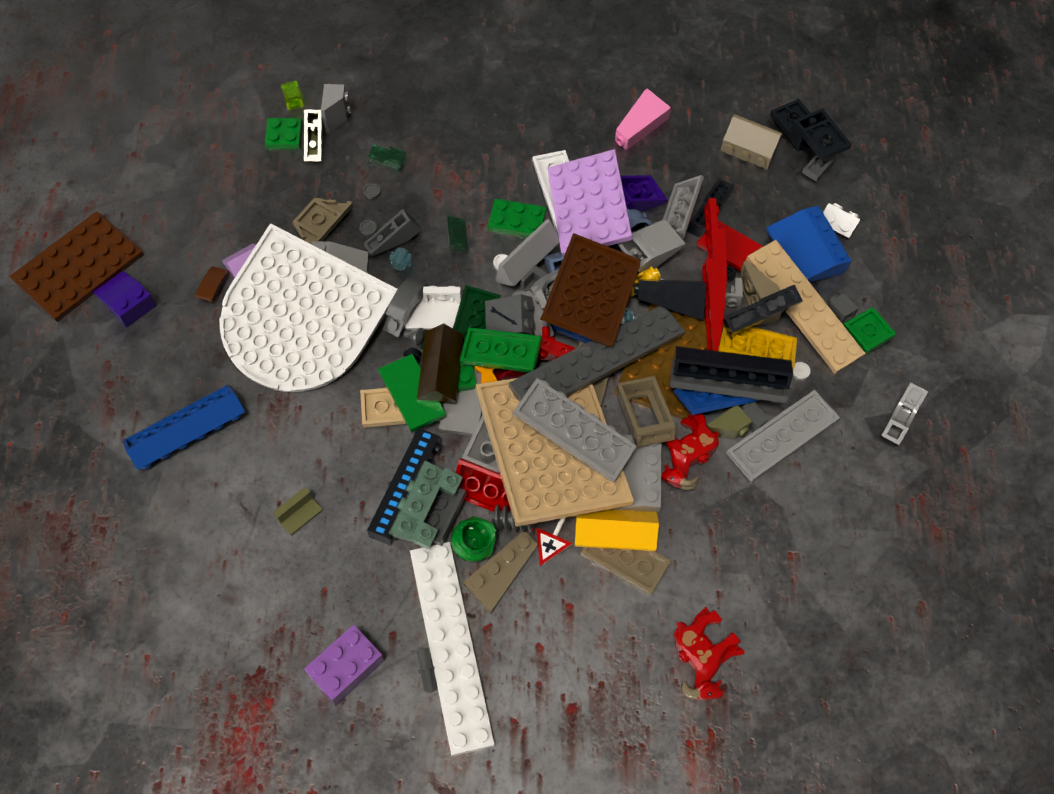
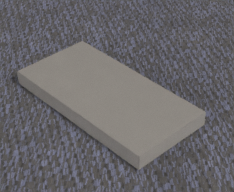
M473 365L476 384H480L481 373L476 371ZM475 389L457 392L456 403L444 402L443 409L446 417L440 420L439 432L473 436L482 414Z

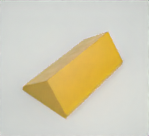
M608 509L576 515L575 546L656 551L659 528L657 512Z

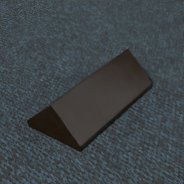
M444 323L425 333L417 400L456 403L463 334Z

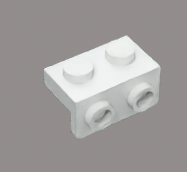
M828 203L823 213L834 232L849 239L860 223L859 216L851 211L849 213L843 211V207L836 203H833V205Z

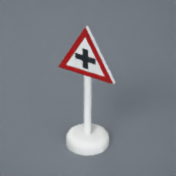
M566 517L560 518L553 534L536 527L540 566L573 544L557 537Z

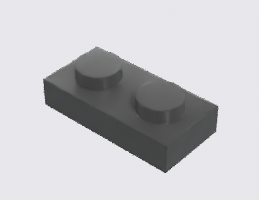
M815 155L803 168L802 173L817 181L833 164L837 156L834 155L821 161Z

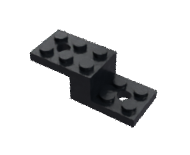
M797 99L771 110L770 116L797 150L809 145L819 159L823 161L851 148L852 143L823 108L810 113L801 100Z

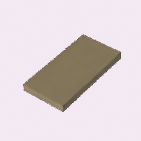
M584 547L580 553L581 556L652 596L671 564L670 559L656 551Z

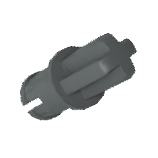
M420 649L416 652L420 667L418 673L421 674L424 692L431 693L436 690L433 673L435 667L432 666L430 649Z

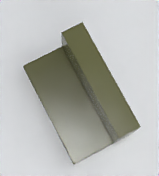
M304 487L273 513L276 520L292 536L320 514L323 509L312 498L310 491Z

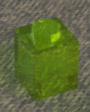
M297 80L280 84L287 110L304 107Z

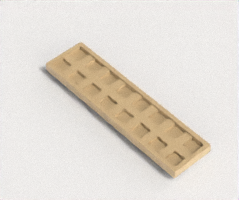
M777 240L747 256L746 261L777 284L780 290L795 284L803 302L785 311L834 374L866 354Z

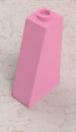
M647 88L616 129V143L625 150H628L666 122L670 117L671 107Z

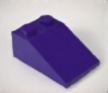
M651 175L621 176L627 209H636L644 212L668 201Z
M124 271L93 292L126 328L156 307L151 294Z

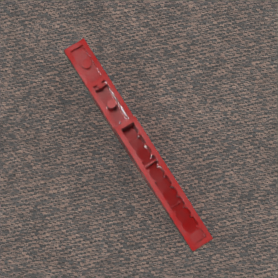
M709 198L704 207L708 258H706L702 266V281L706 282L705 323L707 350L718 351L726 300L727 246L726 230L720 228V221H718L719 206L716 204V198Z

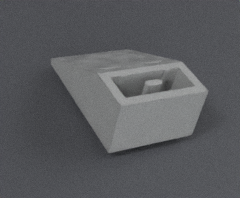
M665 219L633 232V240L618 243L623 253L641 260L638 273L651 266L655 269L686 245Z

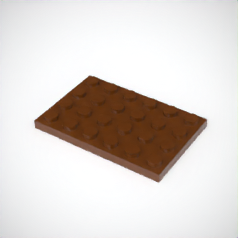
M96 211L9 277L52 319L58 322L91 297L95 290L127 269L144 254L141 249Z
M573 233L540 319L612 348L641 260Z

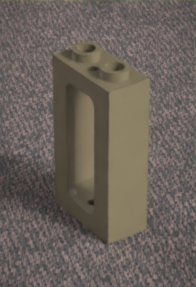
M655 376L617 383V398L637 448L675 440L676 426ZM641 397L648 398L658 424L640 428L630 400Z

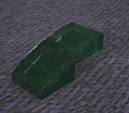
M373 144L367 161L382 166L401 168L406 152L391 146L388 150Z

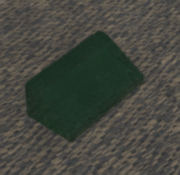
M447 216L450 252L468 250L465 220Z

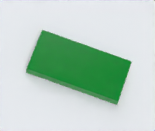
M468 327L459 361L461 364L531 372L536 368L542 336Z
M413 354L378 368L384 384L411 433L418 428H423L446 417L440 402L417 400L421 368Z

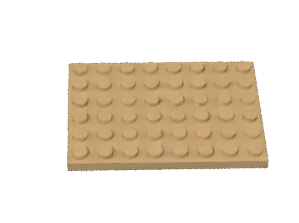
M517 378L476 384L475 390L516 527L633 505L634 499L623 469L612 483L512 414L520 402L508 386L509 382ZM593 384L567 396L573 403H579L585 411L595 414L600 418L601 422L607 425Z

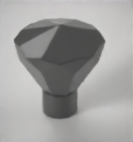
M416 328L412 331L405 330L404 337L410 338L416 345H421L425 338V331L423 328Z

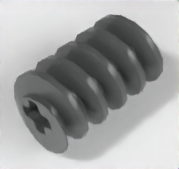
M497 504L493 511L492 523L498 530L504 528L506 531H510L512 528L514 532H517L519 529L521 532H526L527 529L530 533L534 532L536 523L516 527L511 510L508 511L507 505H504L503 510H500V505Z

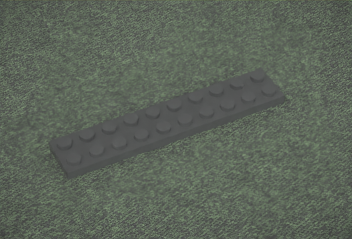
M659 306L619 326L612 348L592 340L509 382L508 387L520 402L538 378L548 382L554 390L569 396L684 335L685 330L666 308Z

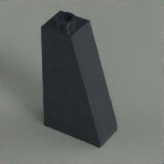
M638 279V283H634V294H637L639 300L704 320L705 281Z

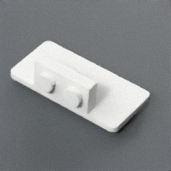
M423 287V299L412 309L405 329L423 328L424 330H430L443 323L453 328L462 298L460 287Z

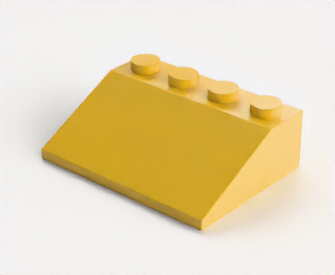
M724 324L718 351L792 360V367L794 369L797 338L756 327H750L730 336Z

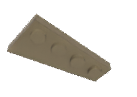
M521 532L467 578L463 585L491 614L511 583L517 578L518 573L524 568L538 548V544L527 532Z

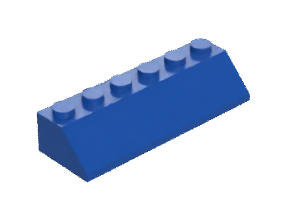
M226 385L122 440L137 470L140 468L146 469L153 464V461L159 458L165 459L171 455L172 451L187 447L192 440H200L207 435V432L222 428L224 423L230 420L235 421L239 419L245 411L234 391Z

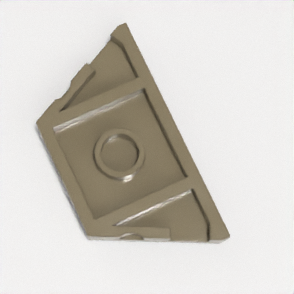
M314 198L294 219L293 225L302 240L311 245L312 241L322 242L352 209L353 203L351 201L337 203L333 199Z

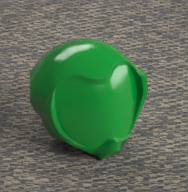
M476 516L460 521L454 528L451 536L454 552L459 558L467 562H480L485 558H489L492 556L496 540V526Z

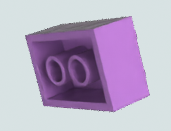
M352 625L306 666L304 670L336 706L384 662L382 654L359 629Z

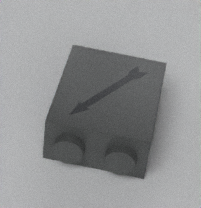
M519 294L485 301L487 330L534 334L533 301L531 296Z

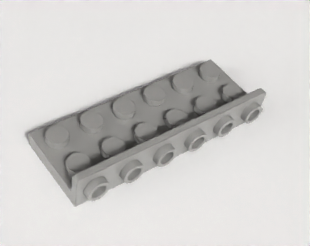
M538 378L512 413L515 417L612 483L637 447L629 437L622 436L613 426L604 424L598 416L588 413L579 403H573L564 393L554 390L548 382Z

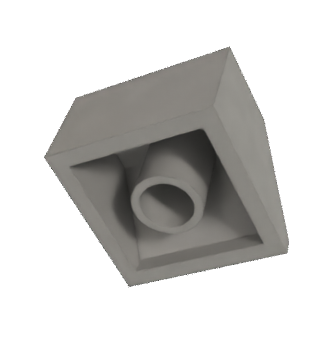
M324 84L321 115L325 133H330L346 122L348 114L351 113V104L348 103L349 92H346L345 84Z

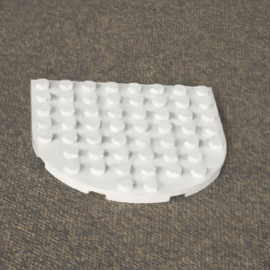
M270 223L225 294L222 302L221 318L219 319L221 339L228 356L235 366L255 383L282 392H303L317 389L335 381L354 365L385 316L388 306L398 289Z

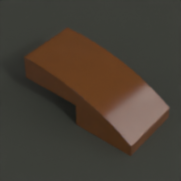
M211 266L202 279L195 297L213 302L221 293V285L229 277V270Z

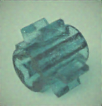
M397 248L395 252L390 253L389 260L394 269L405 270L406 266H411V254H409L407 249Z

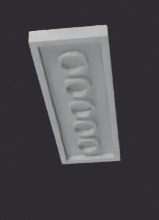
M813 390L728 449L726 454L752 483L838 422L840 417Z

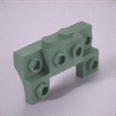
M424 461L415 480L411 479L406 488V491H408L406 498L402 497L397 506L400 510L389 534L418 544L426 549L430 548L438 529L424 523V520L438 490L453 496L462 480V476L447 468L442 470Z

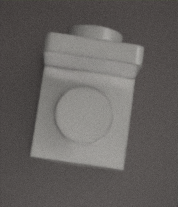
M735 278L733 285H730L729 293H726L725 306L728 307L741 305L743 298L742 278Z

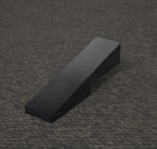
M721 179L717 180L705 197L704 203L690 221L688 233L699 238L706 233L704 207L708 199L716 198V204L719 206L720 212L734 188L733 184Z
M794 284L768 295L754 304L724 316L723 322L730 336H733L802 303L803 300Z

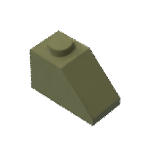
M737 405L707 424V427L711 432H718L720 438L734 440L739 436L744 437L749 433L752 420Z

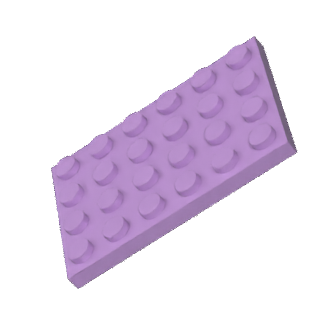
M615 149L547 168L561 253H566L573 233L605 246L633 240Z

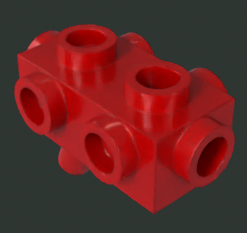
M548 326L542 327V335H539L542 336V343L538 359L553 361L575 349L573 346L556 341V338L550 337Z

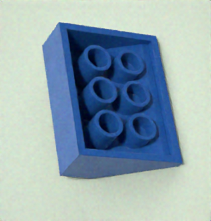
M819 206L803 209L766 228L772 241L777 240L809 282L844 274L852 262Z

